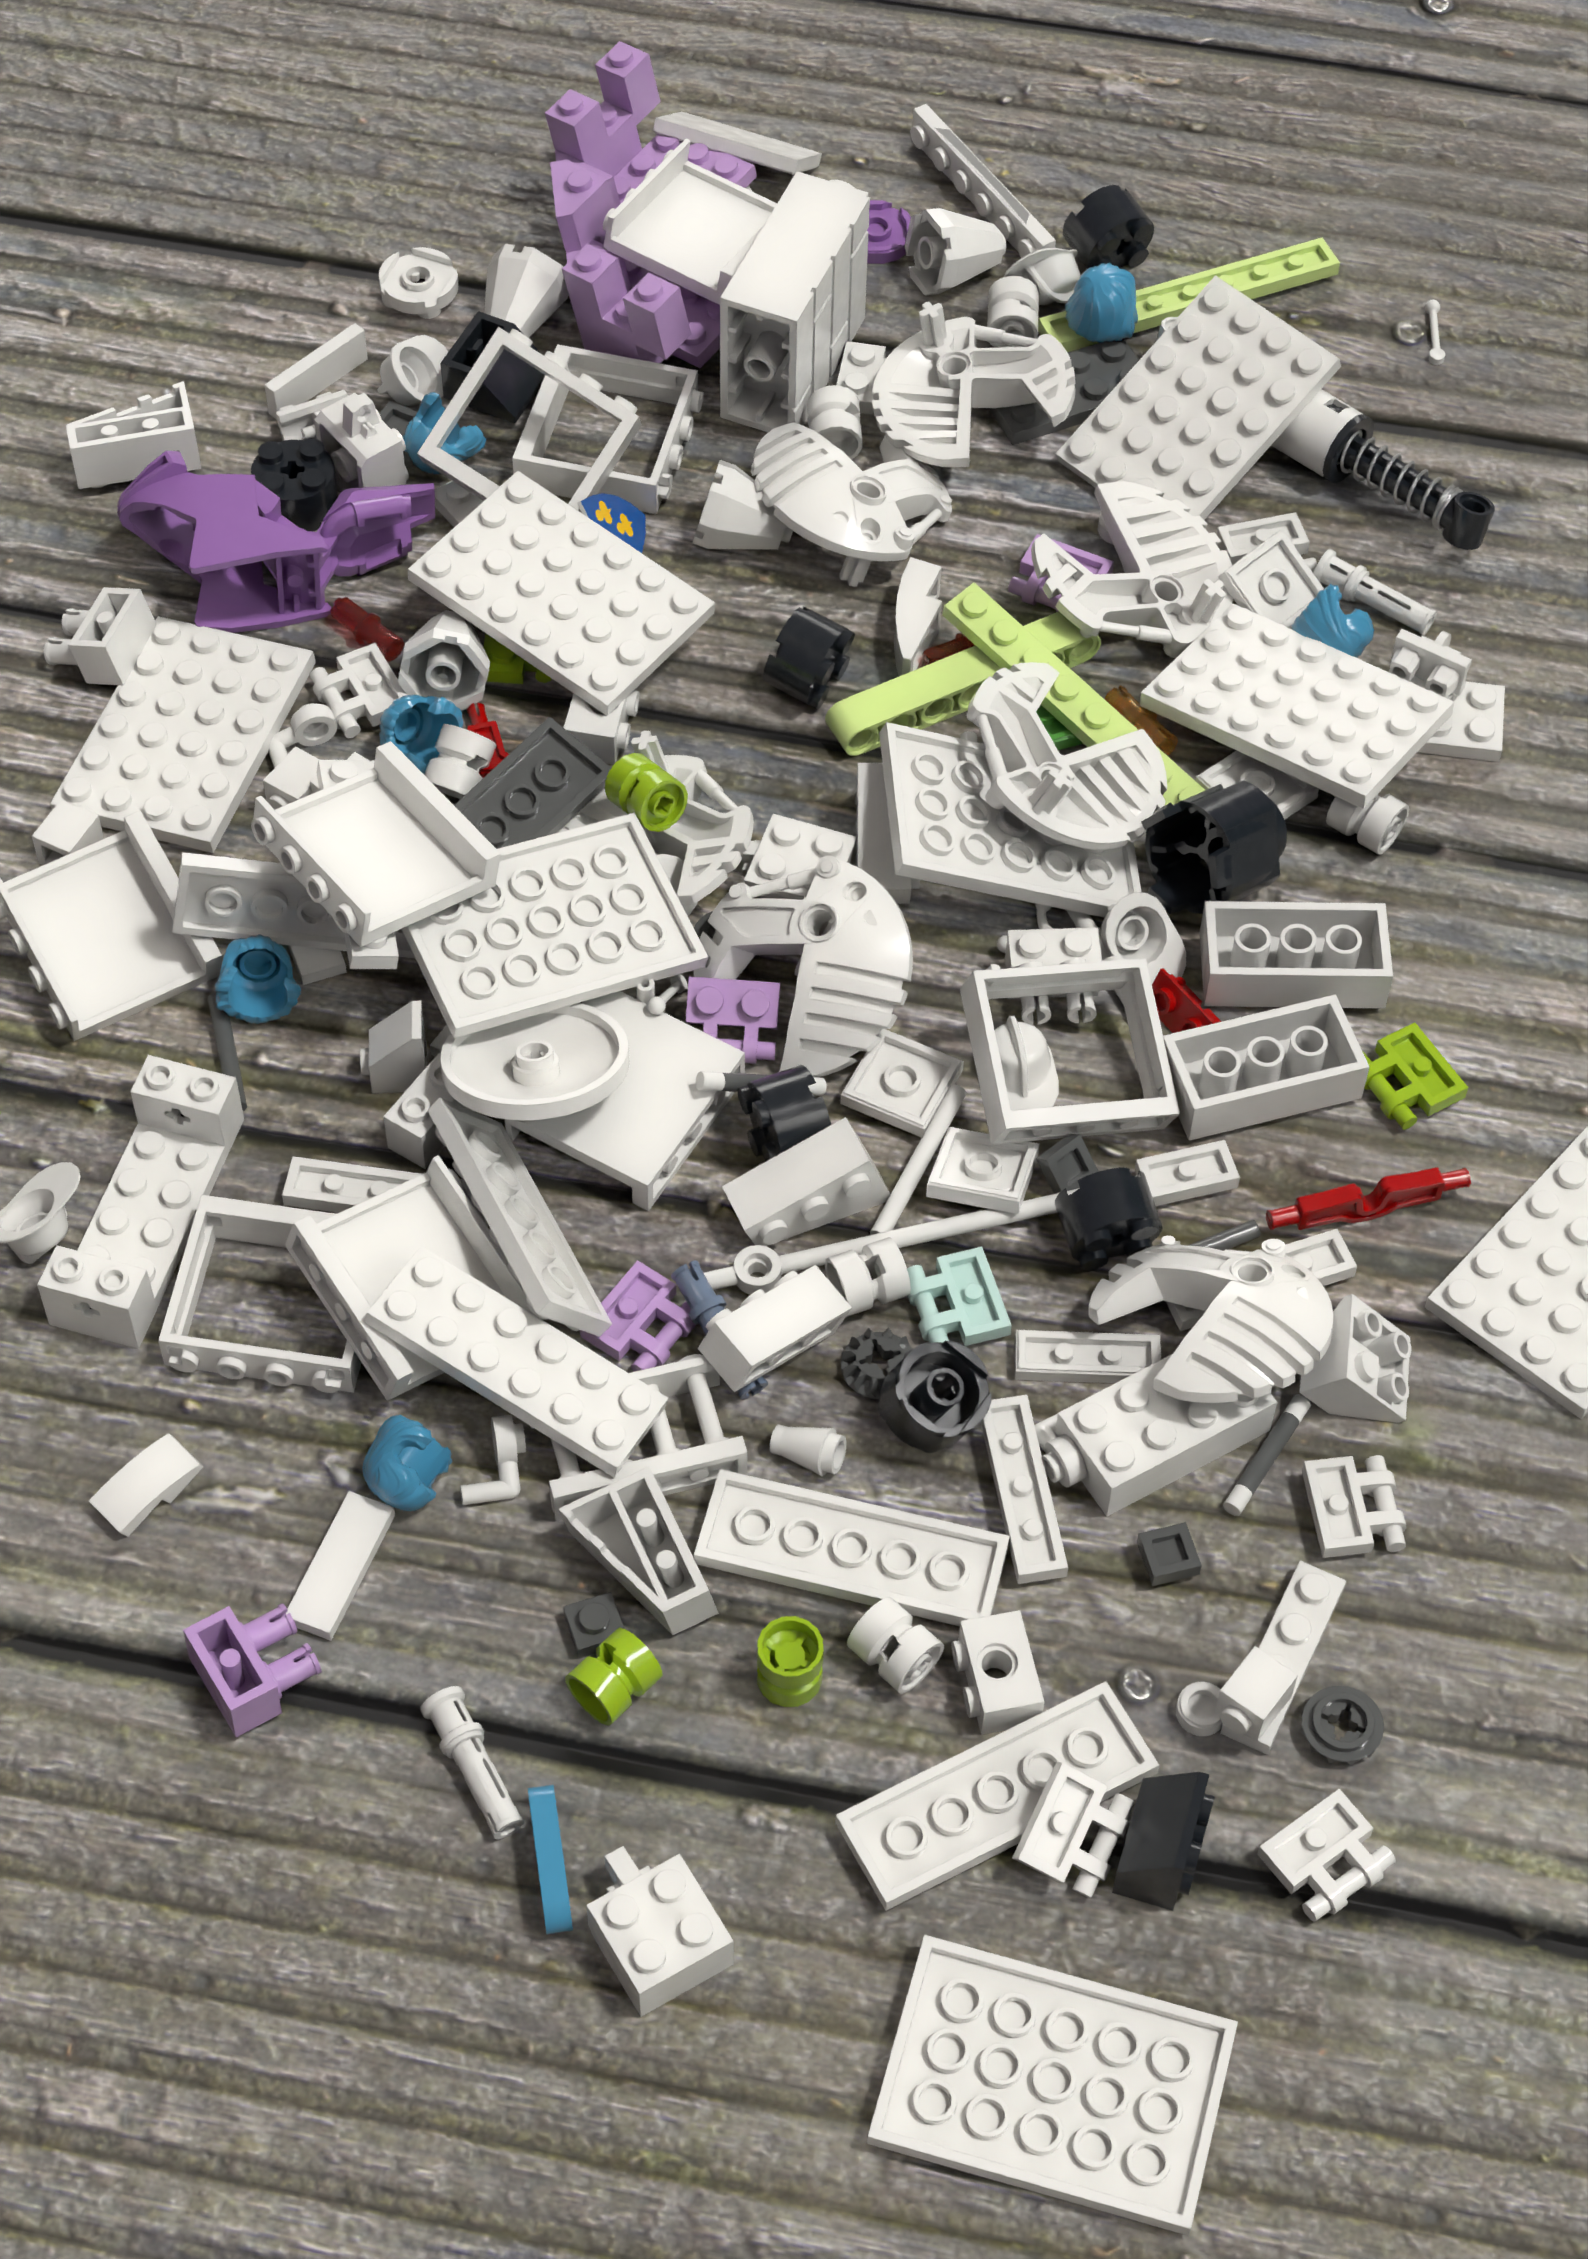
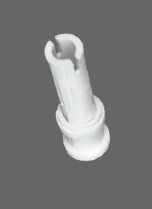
M1328 549L1323 554L1313 572L1320 584L1323 583L1327 586L1330 584L1338 585L1344 600L1349 602L1358 599L1420 632L1423 636L1429 631L1436 618L1437 611L1434 609L1431 610L1369 577V571H1367L1366 567L1362 565L1355 567L1336 557V552L1332 549Z
M459 1686L444 1688L423 1702L420 1707L421 1713L424 1718L432 1720L441 1738L439 1746L442 1753L455 1760L479 1809H481L493 1837L495 1839L508 1837L517 1832L520 1826L524 1825V1820L516 1806H514L502 1779L482 1743L484 1741V1730L481 1724L473 1722L463 1703L465 1694L462 1688Z

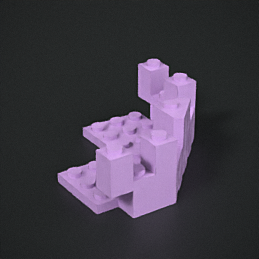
M619 41L595 64L604 99L601 104L569 89L545 112L556 156V161L550 162L556 219L567 258V264L562 268L563 276L585 350L661 363L672 354L701 368L720 348V305L603 248L606 231L603 230V222L611 208L616 209L624 201L628 191L631 188L636 189L643 182L647 172L650 169L655 170L662 163L666 153L670 149L675 150L682 143L678 138L657 134L642 149L636 125L660 103V98L649 54ZM702 143L690 144L687 161L744 188L757 177L755 165L725 152L709 150Z

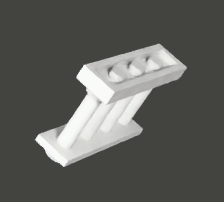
M689 1355L682 1358L679 1362L635 1371L629 1374L666 1397L690 1392L705 1443L683 1450L676 1448L664 1409L650 1428L657 1454L653 1457L636 1461L627 1460L617 1475L612 1477L601 1469L589 1472L580 1471L576 1454L551 1439L561 1474L559 1479L549 1481L551 1506L555 1521L563 1520L558 1510L559 1508L650 1466L664 1496L715 1484L719 1469L747 1475V1449L743 1436L730 1439L723 1436L709 1389L710 1387L720 1385V1375L703 1355Z

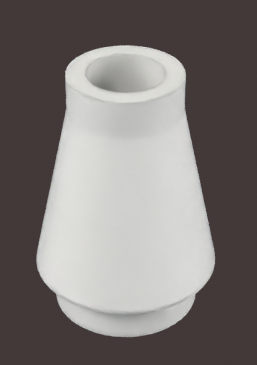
M778 1424L771 1436L770 1452L781 1455L820 1476H824L827 1472L836 1474L844 1461L846 1437L837 1434L834 1428L787 1427Z

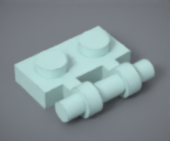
M982 1246L937 1257L936 1269L938 1274L926 1277L920 1265H913L907 1268L911 1286L908 1298L910 1304L916 1306L921 1321L918 1326L923 1340L929 1341V1343H943L944 1341H949L948 1333L959 1331L964 1346L1011 1335L1012 1325ZM946 1295L951 1310L939 1313L934 1299Z

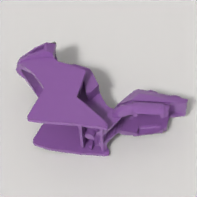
M166 450L147 465L122 492L117 503V513L122 526L136 534L148 545L201 583L194 620L197 627L204 626L236 633L279 628L327 617L331 614L332 609L325 602V588L333 574L336 576H352L355 574L360 576L407 556L408 552L412 551L411 528L435 519L434 483L346 489L340 493L323 518L318 531L311 532L299 528L281 515L280 497L255 479V475L193 474L187 471L180 451ZM261 561L264 562L276 579L277 588L264 584Z

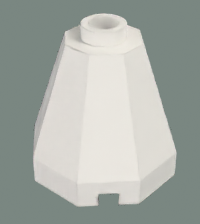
M941 208L924 210L921 212L922 214L914 215L910 219L905 250L906 256H914L915 266H909L910 278L925 296L940 294L1000 264L1002 256L1006 252L1005 237L993 223Z
M504 244L493 255L487 268L484 313L514 323L529 338L569 296L563 279V266L533 247L524 246L522 252L519 253L512 252L515 245Z
M719 460L696 529L693 544L707 549L778 550L781 541L789 543L793 530L774 515L775 508L773 506L767 507L762 501L764 492L763 490L757 492L755 480L736 465Z
M445 610L432 617L405 643L398 684L407 695L444 697L448 701L453 702L461 711L468 708L472 703L476 704L483 699L490 660L472 624L456 612Z

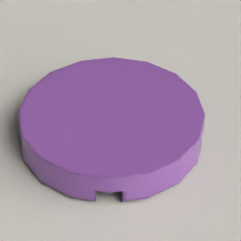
M870 200L869 227L867 229L868 264H885L898 260L906 254L905 241L911 216L903 208L900 207L899 211L892 208V203Z

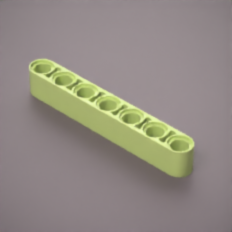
M1060 611L1023 626L1069 668L1090 660L1101 646V639L1098 635L1091 636L1090 638L1083 637L1080 634L1081 629L1071 623ZM975 645L835 703L826 713L825 722L847 754L850 756L861 755L881 747L879 732L886 722L922 730L968 711L969 703L982 683L1001 668Z

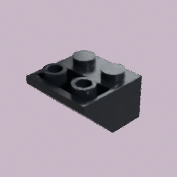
M478 311L440 363L443 398L452 400L498 327L507 333H510L512 329L521 332L514 323ZM533 344L530 346L531 348L539 352ZM504 349L467 407L516 423L539 391L545 374Z
M1191 1772L1142 1779L1112 1893L1171 1911L1174 1910L1178 1893L1189 1895L1215 1796L1205 1794L1209 1774Z

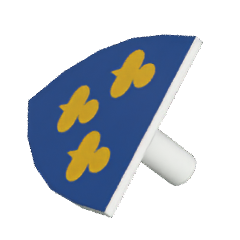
M605 493L592 495L577 503L582 514L642 553L646 536V515L633 504L616 495Z

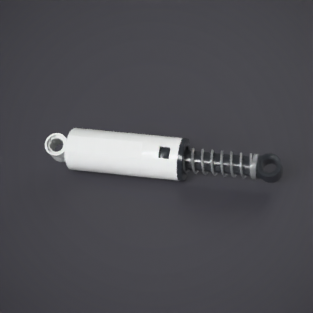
M1168 317L1162 320L1156 341L1178 317ZM1322 389L1271 445L1334 484L1341 482L1353 472L1354 478L1357 481L1367 480V485L1370 489L1380 487L1383 497L1393 495L1395 504L1403 505L1406 503L1407 510L1410 513L1420 511L1421 519L1423 521L1432 520L1433 527L1438 530L1443 529L1442 536L1444 539L1457 548L1465 550L1478 549L1482 545L1495 511L1494 504L1485 496L1474 492H1463L1458 487L1455 488L1454 485L1446 488L1441 485V477L1432 480L1428 477L1427 469L1421 472L1415 470L1414 461L1407 464L1402 462L1401 453L1392 456L1388 453L1389 448L1387 445L1381 448L1375 446V438L1372 437L1374 421Z

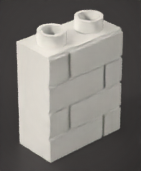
M798 171L795 173L720 297L721 418L765 432L792 422L800 425L805 424L808 418L807 401L809 397L819 388L826 387L829 382V376L833 375L843 357L846 341L852 342L865 319L868 256L867 229L869 227L870 208L868 192L858 190L841 180L828 181Z

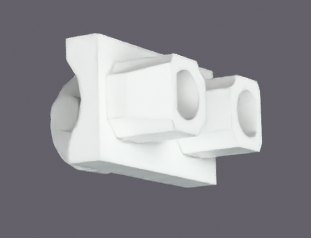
M345 390L335 393L327 392L318 395L314 400L296 406L291 404L279 408L276 416L282 440L317 439L314 420L320 410L347 397V392Z
M1401 629L1396 636L1389 673L1395 674L1409 682L1413 676L1426 681L1425 689L1431 690L1445 698L1451 693L1460 696L1466 686L1465 680L1472 659L1461 655V652L1449 647L1451 634L1442 631L1434 641L1423 635L1420 637Z

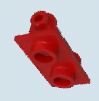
M1164 968L1160 969L1152 984L1159 1019L1172 1033L1222 1022L1209 1008L1202 1009L1200 1007L1202 1001L1186 985V981L1182 977H1175Z

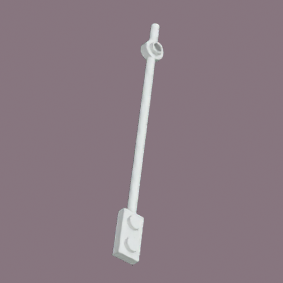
M1225 1140L1136 1159L1135 1164L1136 1176L1139 1170L1144 1172L1156 1206L1238 1188L1240 1180ZM1078 1189L1067 1191L1068 1196ZM1059 1193L1023 1201L1019 1214L985 1209L780 1256L767 1246L753 1245L744 1248L737 1254L734 1266L704 1272V1275L713 1290L737 1285L739 1289L750 1295L759 1289L766 1293L773 1289L774 1285L781 1279L782 1274H787L793 1270L809 1269L814 1265L817 1267L825 1265V1260L828 1257L849 1250H853L860 1255L863 1246L887 1237L892 1238L898 1248L1057 1213L1055 1199ZM755 1272L763 1273L765 1276L757 1278L752 1277L750 1275Z

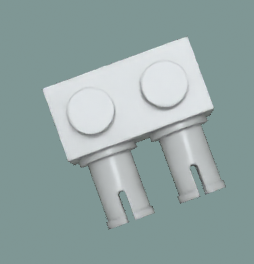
M103 587L90 610H75L73 608L65 610L66 614H63L61 621L62 629L67 636H73V638H48L49 643L45 642L44 657L50 665H78L86 683L124 685L137 662V658L149 640L156 622L141 589Z
M1098 927L1008 930L1005 969L1017 968V966L1030 961H1041L1044 966L1059 965L1063 961L1073 958H1084L1086 963L1102 961ZM1098 991L1008 998H1021L1022 1020L1031 1025L1034 1022L1033 1012L1035 1009L1037 1011L1038 1025L1047 1022L1051 1018L1048 997H1066L1067 1017L1071 1022L1079 1023L1078 1010L1081 1008L1083 1023L1092 1021L1097 1015L1094 996H1098Z

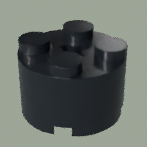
M1119 185L1102 187L1081 201L1084 208L1076 216L1071 212L1066 218L1063 226V237L1072 249L1078 251L1077 256L1087 269L1098 266L1101 263H1111L1119 268L1125 265L1136 267L1142 264L1149 255V251L1146 248L1152 240L1154 225L1126 188L1124 191Z
M310 438L280 442L268 441L261 444L258 448V455L251 466V475H255V479L280 497L281 515L306 531L314 532L318 530L323 518L338 498L334 463L330 454L325 450L324 444L318 439Z
M804 606L803 609L799 607L787 620L776 639L780 645L776 657L769 654L763 672V681L797 700L819 709L829 693L830 687L827 686L828 682L832 677L839 680L849 664L850 657L845 654L854 640L855 633Z
M804 1065L748 1082L746 1086L740 1087L737 1090L742 1110L746 1115H750L753 1129L747 1131L749 1144L756 1157L763 1155L765 1162L831 1125L823 1097L815 1098L808 1087L815 1084L816 1081Z
M1124 1167L1095 1172L1077 1180L1080 1189L1069 1196L1066 1188L1057 1195L1055 1207L1071 1255L1080 1262L1081 1268L1085 1271L1103 1267L1108 1263V1258L1124 1254L1129 1257L1141 1250L1152 1247V1242L1162 1232L1163 1226L1146 1176L1140 1170L1137 1176H1132L1130 1169Z
M944 1341L943 1343L927 1342L920 1344L909 1352L886 1376L878 1403L879 1414L900 1440L914 1448L921 1449L926 1453H934L948 1448L976 1427L986 1416L991 1404V1392L989 1393L986 1379L989 1376L981 1359L972 1350L960 1343Z

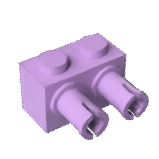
M284 1604L278 1605L277 1608L244 1625L237 1620L230 1606L183 1629L188 1656L235 1737L281 1714V1692L315 1674L322 1673L316 1655L314 1653L310 1654L312 1649L308 1643L303 1644L300 1648L268 1665L258 1655L257 1652L289 1635L297 1633L295 1622L290 1613L286 1615L288 1610Z

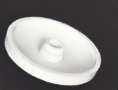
M576 1003L457 1038H453L450 1033L442 1046L440 1054L443 1083L456 1101L483 1115L508 1120H544L566 1116L587 1109L607 1098L621 1085L627 1075L630 1064L628 1039L621 1025L605 1012L582 1003Z

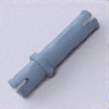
M696 1260L689 1263L690 1269H688L687 1264L676 1269L671 1274V1278L676 1282L691 1309L689 1317L692 1322L700 1324L705 1335H707L706 1324L717 1313L724 1310L727 1303L723 1296L715 1294L700 1268L699 1262ZM761 1376L739 1389L738 1395L740 1399L749 1398L748 1392L750 1391L752 1396L766 1388L768 1382Z

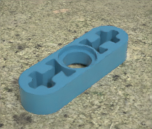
M554 1785L527 1788L546 1934L573 1931Z

